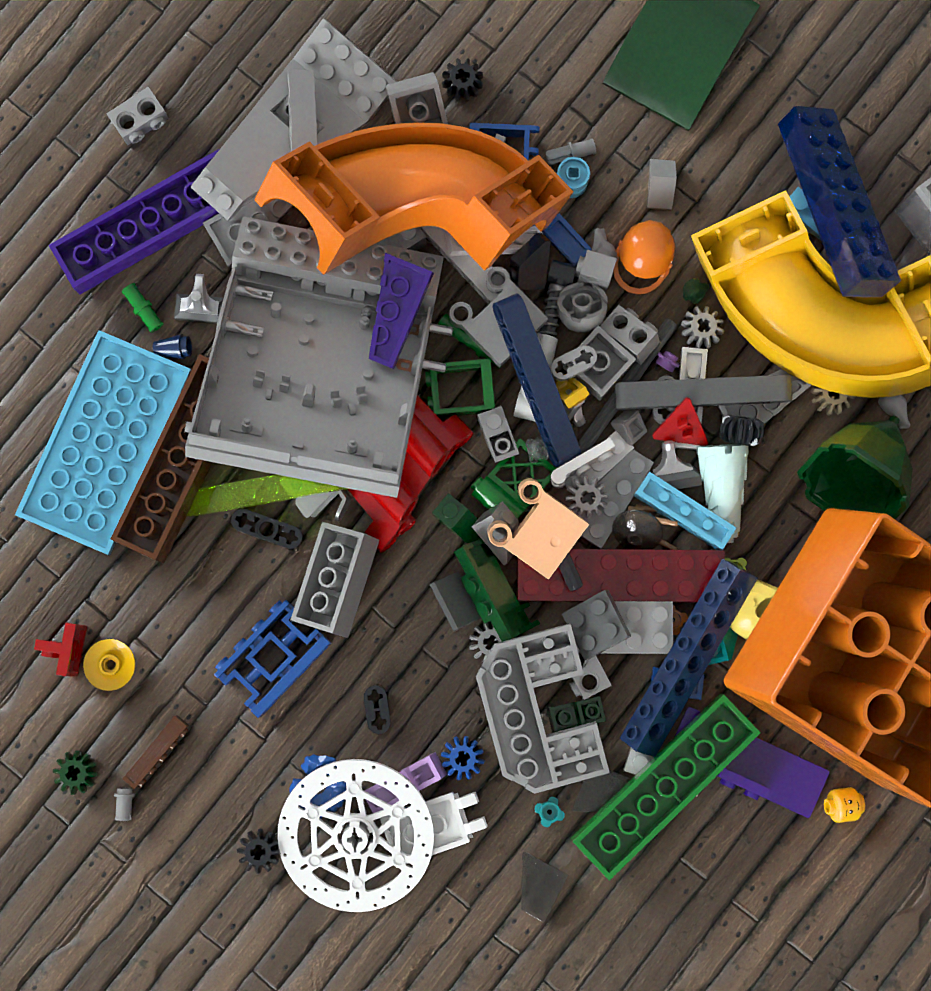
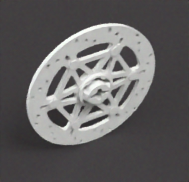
M363 759L332 762L304 777L288 796L278 824L280 856L285 869L294 883L315 901L327 907L347 912L377 910L389 906L407 895L424 875L429 865L434 845V828L431 813L419 790L410 780L393 768ZM353 773L356 775V780L352 779ZM340 781L346 782L347 790L324 804L316 806L310 802L312 797L325 787ZM362 781H369L383 786L396 795L399 801L394 805H390L362 790ZM352 797L357 798L360 813L350 812ZM363 799H367L382 807L383 810L367 815ZM346 800L343 816L326 810L339 801ZM408 803L411 804V805H410L409 807H407V808L404 807V806L407 805ZM387 815L391 816L380 827H377L373 821ZM320 816L335 820L337 824L334 828H331L320 819ZM405 816H410L414 828V846L412 853L409 855L401 851L400 819ZM301 817L311 821L312 853L307 856L301 854L298 844V825ZM348 822L344 828L342 839H339L338 833H341L344 824ZM391 825H394L395 830L394 846L380 836ZM317 826L332 836L321 847L317 845ZM354 828H356V833L359 837L357 844L354 835H352ZM372 832L373 839L368 843L369 833ZM334 844L338 852L322 857L321 854ZM377 844H380L390 853H392V855L389 856L377 852L374 849L376 848ZM368 856L385 861V863L370 872L365 871ZM345 857L348 873L328 862ZM352 859L362 860L358 875L355 874ZM304 864L308 865L305 868H301ZM393 865L401 869V872L387 884L372 890H366L365 881ZM322 867L347 880L350 883V889L342 890L325 883L313 873V870ZM356 892H359V898L356 897Z

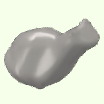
M594 229V242L591 251L611 256L618 260L619 257L615 247L607 241L605 229Z
M902 395L879 398L878 404L882 410L890 416L894 415L899 418L898 426L900 429L910 427L907 415V401Z

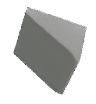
M625 410L611 422L613 428L629 445H633L647 433L638 410Z

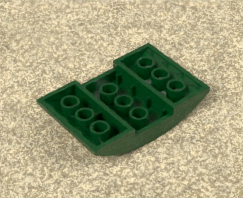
M647 0L602 84L689 131L716 81L758 11L760 4L752 0Z

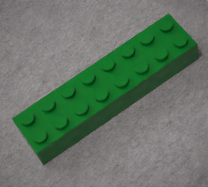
M718 694L570 839L610 881L761 732L724 694Z

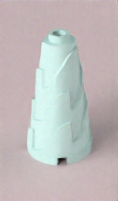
M738 444L697 446L700 475L704 482L706 506L708 505V510L736 527L735 532L727 542L733 543L734 538L738 537V532L740 531L741 505L744 502V480L747 479L749 447Z

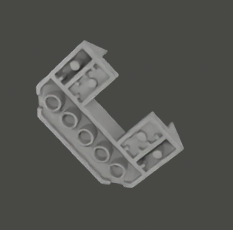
M570 623L494 644L476 674L502 776L524 786L525 789L534 794L610 773L596 721L547 735L542 723L533 688L584 674Z

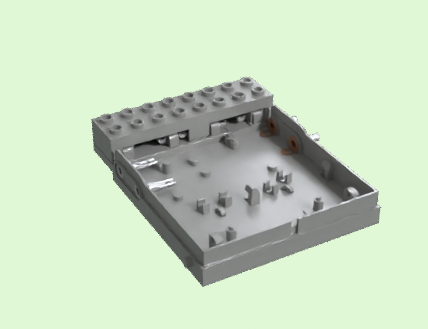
M243 216L232 255V273L228 280L219 313L216 335L192 422H187L185 432L189 433L185 445L186 457L397 498L422 368L445 372L446 370L445 363L424 359L429 332L451 336L453 332L452 327L431 323L444 256L376 243L323 275L317 268L320 250L314 230ZM385 253L434 273L394 369L369 359L373 327L377 315V301H379L381 275H383Z

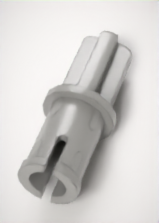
M591 138L574 144L568 142L566 146L547 150V162L549 165L561 163L568 157L580 158L591 154L594 155L596 154L594 140Z

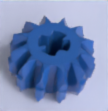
M464 736L463 744L461 745L458 737H454L455 747L448 742L445 744L451 753L441 752L442 757L450 758V760L444 761L441 765L442 767L452 766L447 772L449 776L457 770V780H461L462 772L466 773L467 779H471L470 769L477 774L480 772V769L474 764H484V759L476 758L475 756L481 755L484 751L483 749L473 751L478 742L474 740L468 746V736ZM459 751H464V754L468 753L470 755V758L467 759V764L461 765V761L459 763L456 762L455 758L458 757Z

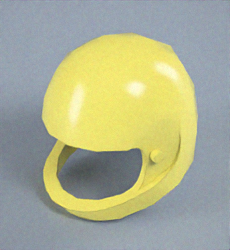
M757 579L730 628L739 636L748 639L778 587Z

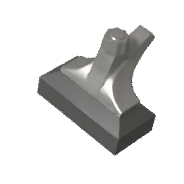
M196 274L191 294H177L174 319L217 324L224 298L209 297L204 274Z
M672 440L662 442V460L659 466L653 469L652 473L676 489L702 485L701 475L697 468L676 456L675 442Z

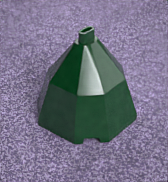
M893 415L888 420L848 424L825 440L797 471L799 479L805 480L807 486L805 490L806 498L823 511L835 508L885 513L894 519L898 518L910 504L913 472L904 441L897 426L900 421L899 418Z

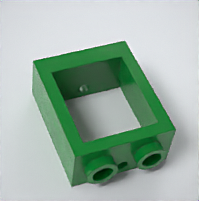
M490 359L445 363V372L434 370L425 372L426 387H432V396L427 397L428 407L439 418L451 417L455 414L458 416L480 414L495 408ZM481 370L484 405L440 409L437 374Z

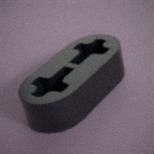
M373 685L366 689L364 693L367 725L371 732L382 734L391 725L388 697L383 687ZM374 689H377V693H382L383 698L378 701L379 708H375L374 701L368 699V695H371ZM375 711H380L381 719H386L387 721L382 726V730H378L377 726L372 725V721L376 720Z

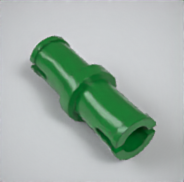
M131 283L121 291L134 308V314L136 316L139 315L150 333L157 331L164 325L151 308L152 303L150 300L146 301L135 283Z

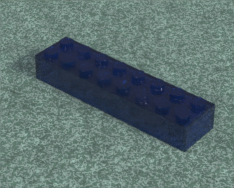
M794 106L778 123L842 296L883 297L901 282V279L834 109Z

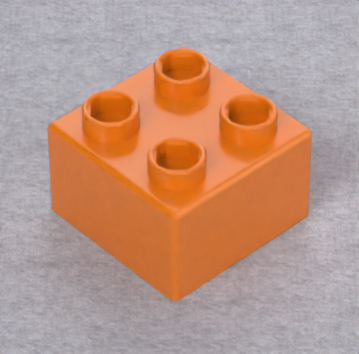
M835 508L826 509L725 675L724 684L736 694L877 785L931 808V544L888 514Z

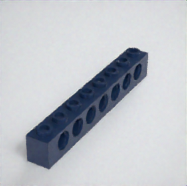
M722 558L620 737L633 750L652 757L657 755L758 577Z

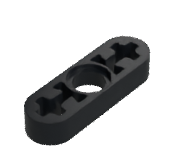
M239 509L232 515V526L244 534L287 549H296L303 542V534L295 526L247 509ZM244 514H247V519L252 522H256V517L260 518L256 523L255 533L251 532L254 527L244 524L243 528H240L237 518L243 517ZM271 522L274 525L275 530L271 536H263L261 534L260 528L263 523ZM279 526H283L282 532L287 534L295 531V536L298 537L297 542L292 541L291 545L287 544L288 540L279 536V541H276L275 538L280 530Z

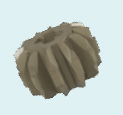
M819 387L811 389L812 394L818 395L812 399V403L820 402L821 405L817 410L820 412L826 407V414L829 416L834 411L837 415L842 414L843 408L849 409L851 407L849 401L855 399V396L837 393L835 398L834 396L830 397L828 395L830 391Z

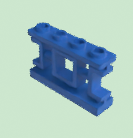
M279 600L269 610L271 613L266 621L262 619L258 621L251 629L254 633L247 640L242 638L233 648L236 652L229 659L224 657L215 667L218 671L214 676L219 678L225 686L236 677L252 693L244 704L251 709V712L257 718L262 717L332 644L318 629H315L308 637L290 621L295 607L288 600H285L283 603ZM287 611L288 613L281 621L291 630L281 640L271 631L263 638L262 635ZM297 637L306 645H309L316 639L317 642L292 666L291 663L298 656L288 648ZM271 640L289 656L273 674L254 658ZM251 648L252 651L245 658L254 668L248 675L244 677L237 669H234L227 675L226 672ZM262 674L271 683L280 676L281 680L257 704L255 700L262 693L252 684Z

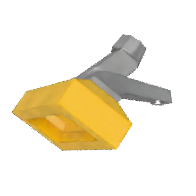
M574 377L566 381L556 380L555 384L569 421L573 419L576 427L584 425L586 420L582 414L581 405L585 403V399L590 395L586 387Z

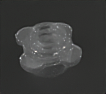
M537 436L534 440L527 439L526 447L530 455V462L537 463L540 459L547 460L549 455L542 437Z

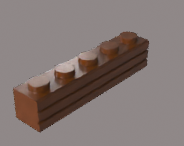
M178 715L174 716L122 779L134 789L141 788L147 781L145 778L157 770L156 765L159 761L162 763L168 755L166 753L169 749L173 750L177 746L179 737L183 738L187 734L189 725Z

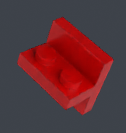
M65 623L62 642L36 639L34 650L42 651L41 656L59 658L56 675L78 676L87 626Z

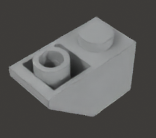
M502 406L477 415L484 439L495 463L519 454Z

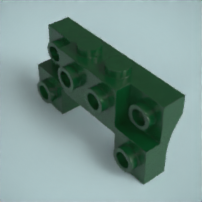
M482 539L466 544L454 551L466 574L460 579L471 597L478 614L481 616L484 624L489 621L492 622L502 642L511 640L540 624L539 620L530 623L524 609L530 606L529 602L520 605L497 562L498 558Z

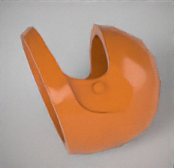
M648 220L631 227L623 240H620L618 244L619 246L616 249L617 256L620 257V261L625 269L636 277L644 279L660 277L657 282L649 287L640 289L630 287L622 280L619 274L618 258L613 270L614 279L628 293L637 295L648 294L655 290L669 274L676 249L674 238L670 229L661 222Z

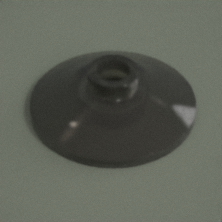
M627 510L620 513L612 525L615 539L622 546L630 550H652L660 544L663 537V528L658 519L650 513L641 510Z

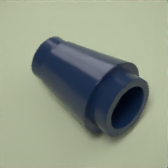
M183 334L154 341L153 353L161 357L185 359L186 356H191L192 342L189 336H184Z

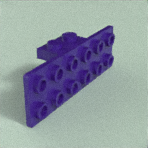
M687 707L675 736L700 711ZM756 737L717 776L721 778L720 784L733 790L735 785L744 788L743 794L757 801L759 796L806 818H810L827 780L829 771Z

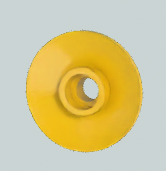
M115 639L101 640L92 645L87 651L83 663L84 673L94 687L105 691L117 690L131 680L135 671V658L131 649L125 643ZM110 660H113L116 664L113 670L107 667V663Z

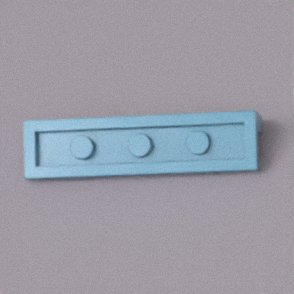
M650 471L634 494V497L666 518L677 521L680 527L716 550H723L736 530V527Z

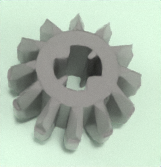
M697 306L694 308V314L689 311L685 314L687 320H683L681 326L687 329L683 330L681 335L690 336L686 342L688 345L694 340L696 341L695 348H700L703 342L705 348L708 349L711 347V342L715 344L719 342L720 339L717 335H722L724 330L718 327L723 324V319L715 320V317L718 315L717 311L710 315L708 314V306H705L703 313ZM703 323L707 327L703 332H700L698 327Z
M583 475L584 484H580L579 480L575 478L573 481L578 487L576 489L571 486L567 487V490L574 493V496L565 497L566 501H575V503L569 506V509L573 511L579 506L577 515L581 517L584 510H586L588 519L592 518L591 510L593 509L597 515H601V511L597 506L601 505L605 508L608 506L606 502L601 501V498L609 497V493H600L606 487V484L601 483L595 487L598 482V477L596 476L592 478L591 484L588 483L587 475ZM585 490L588 493L592 491L594 493V496H591L593 501L590 503L580 500V497H583L581 493Z
M483 622L485 631L483 632L478 626L474 628L480 636L470 635L469 639L478 641V644L470 645L469 648L470 650L479 648L480 651L474 655V658L478 659L483 653L485 654L484 662L490 650L485 648L487 645H483V640L489 639L490 635L496 637L494 641H498V643L502 641L494 626L492 630H489V624H484Z

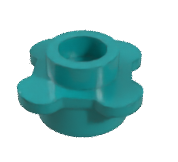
M549 797L548 801L535 805V812L540 815L541 824L544 827H550L551 823L557 820L562 821L565 817V813L558 806V799L556 797ZM549 809L552 810L551 814L547 813Z

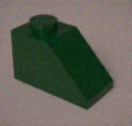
M448 493L432 512V515L467 544L477 541L480 536L472 526L478 518Z

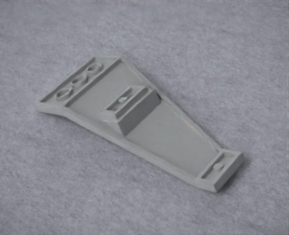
M324 18L191 186L198 195L228 221L234 218L247 200L257 195L273 161L291 152L288 69L313 70L317 145L332 138L357 131L367 125L388 99L385 85L397 82Z

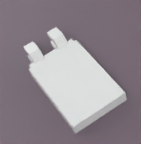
M476 791L459 797L458 793L450 792L425 801L431 813L434 828L432 855L469 843L470 838H473L472 833L485 829L488 826L485 816L469 822L466 818L463 808L479 802ZM391 816L381 817V824L383 825ZM405 816L400 819L401 851L408 855L412 853L414 846V828L410 816ZM391 825L384 833L387 842L394 846L395 830L394 825Z

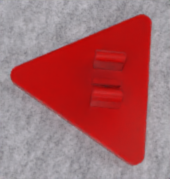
M686 397L652 434L655 440H672L677 443L700 446L708 445V439L689 397Z

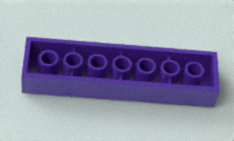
M220 149L49 244L73 289L78 294L88 291L204 225L203 222L219 214L191 186Z

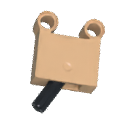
M533 478L522 480L518 486L519 496L525 503L535 505L513 535L506 522L502 520L493 521L487 529L490 542L497 547H504L547 579L559 567L570 591L581 588L583 582L569 551L588 527V522L545 492L537 480ZM533 484L537 486L536 495L531 498L524 496V488L527 485ZM498 527L505 528L507 530L506 536L503 539H495L492 536L494 529Z

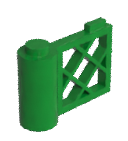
M519 439L517 442L515 441L517 449L520 447L528 453L529 463H515L513 456L510 457L511 464H505L510 458L504 459L495 466L488 476L484 479L479 477L471 486L473 490L471 495L488 510L503 501L517 519H519L530 504L525 503L518 495L517 485L521 481H516L515 468L529 467L530 478L533 479L534 466H543L550 474L545 479L537 480L542 489L551 481V474L556 469L522 439ZM512 468L513 481L503 482L496 474L500 469ZM531 484L532 495L530 498L534 497L537 493V489L535 490V485Z

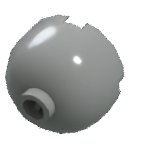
M584 282L570 284L559 293L557 300L558 316L569 330L584 333L593 331L602 324L606 317L607 296L604 290L592 284V287L584 286Z

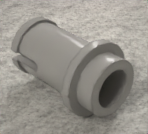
M119 787L117 788V793H114V796L117 797L115 820H132V797H135V793H133V788Z

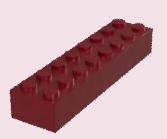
M571 549L569 553L583 582V586L574 591L568 589L559 567L547 579L517 557V600L519 602H584L603 590H609L614 601L697 603L722 558L725 559V550Z

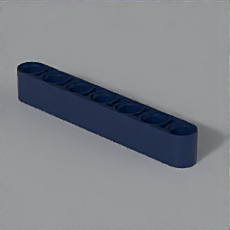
M516 293L493 303V312L549 458L553 465L558 468L581 455V450L524 300Z

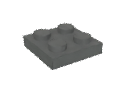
M603 590L562 613L566 623L571 624L575 642L584 660H589L631 637L609 590Z

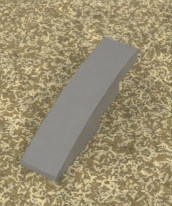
M288 69L290 148L293 151L309 141L314 146L317 145L316 102L313 70Z

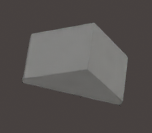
M650 159L647 209L672 210L677 179L675 161Z

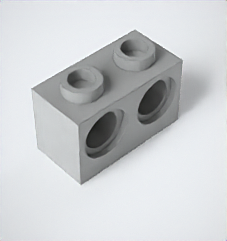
M146 87L106 113L127 146L141 141L145 136L144 134L152 129L157 130L161 128L165 121L169 119L149 87ZM150 107L155 108L153 114L144 115L146 109ZM134 121V125L131 128H123L126 122Z
M587 250L586 256H580L574 277L579 278L578 282H584V286L592 287V284L599 286L606 294L617 258Z
M618 305L600 327L635 357V361L641 365L660 343L657 334L658 330L650 322L643 323L639 320V316L632 309L627 308L625 310ZM627 323L626 327L617 329L619 324ZM639 337H646V340L642 343L635 342Z
M597 656L584 660L582 664L584 674L571 677L573 682L569 683L575 696H581L583 700L612 686ZM588 674L592 675L596 681L595 686L590 690L582 686V679Z

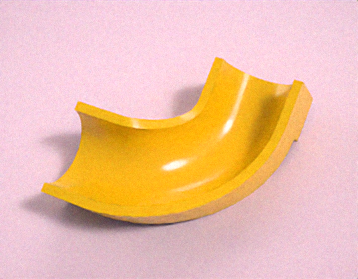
M786 190L691 235L699 261L728 318L757 351L787 373L827 391L868 398L892 397L912 393L931 386V255L883 277L882 285L869 287L854 283L831 267L815 249L809 239L808 231Z

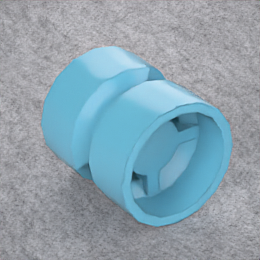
M578 157L566 158L560 163L557 171L559 177L574 191L570 198H577L585 192L590 176L589 166L583 159Z

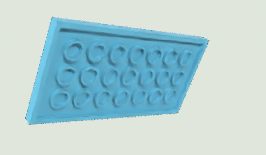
M98 330L15 515L110 555L116 543L110 538L189 377L191 369Z

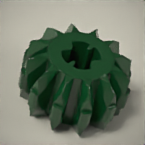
M76 750L74 756L72 753L66 752L65 760L57 759L56 762L61 768L53 769V773L60 774V777L56 778L54 782L55 784L63 782L61 786L62 792L70 787L71 795H75L78 790L81 793L87 792L86 785L90 787L95 785V782L90 777H97L99 774L97 771H91V768L95 767L97 762L88 763L91 757L89 753L82 757L81 750ZM79 768L80 773L77 774V776L73 777L71 775V772H73L74 769Z

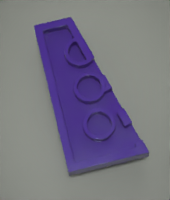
M385 253L383 275H381V289L379 301H377V315L373 327L369 359L394 369L434 273Z

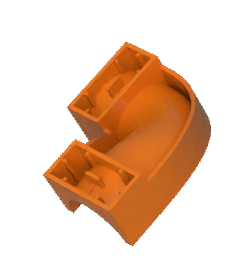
M401 123L354 131L332 138L316 146L310 141L273 161L254 200L260 207H263L275 199H282L291 203L303 213L311 224L318 240L320 258L317 268L323 275L377 242L402 231L421 226H436L446 230L485 271L530 227L535 225L540 232L545 230L574 191L540 155L528 161L514 148L483 132L441 123Z

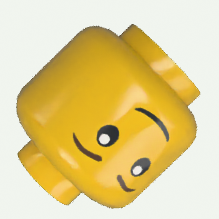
M852 787L833 789L828 793L827 799L824 800V810L836 823L856 821L865 811V801L862 794Z

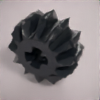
M457 58L456 66L448 63V71L442 72V78L445 79L442 82V87L447 88L448 97L455 94L457 102L461 96H464L467 102L470 100L469 94L477 97V89L483 88V82L481 81L483 72L478 71L479 65L475 63L470 66L469 58L465 60L464 64H461V60ZM463 77L466 82L462 83L459 78Z
M725 416L720 425V438L731 444L759 445L764 436V423L759 419L745 416Z
M259 828L256 837L255 833L250 830L247 833L249 840L247 838L240 839L241 844L245 847L238 848L237 853L245 854V856L239 859V862H249L246 866L247 871H250L255 865L256 874H260L263 865L264 869L269 872L272 869L270 862L275 865L279 862L278 858L273 856L281 854L279 848H274L278 844V839L272 842L269 840L273 835L272 831H269L263 837L264 831L262 828ZM258 845H262L261 849L265 848L266 851L261 857H257L258 853L254 854L253 851Z

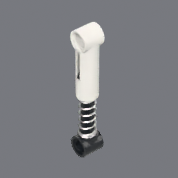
M553 259L546 283L549 285V290L547 291L549 296L545 299L546 306L543 307L544 314L548 320L540 328V332L536 333L550 369L558 339L554 337V335H557L555 332L556 327L559 326L557 324L559 318L557 300L561 290L573 283L577 265ZM521 385L513 416L535 422Z

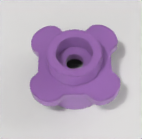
M665 350L664 354L660 351L657 355L659 357L656 360L658 365L670 372H673L676 367L679 368L680 364L676 362L678 360L677 356Z

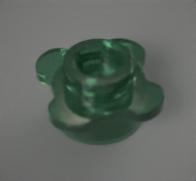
M697 278L690 279L683 287V299L685 301L691 300L693 304L698 303L705 296L706 291L709 289V284L707 282L701 283Z

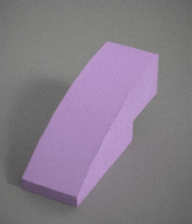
M436 752L399 771L419 791L448 775L444 767H442ZM378 784L365 790L390 805H394L399 801L396 795ZM366 799L373 813L383 810L382 807Z

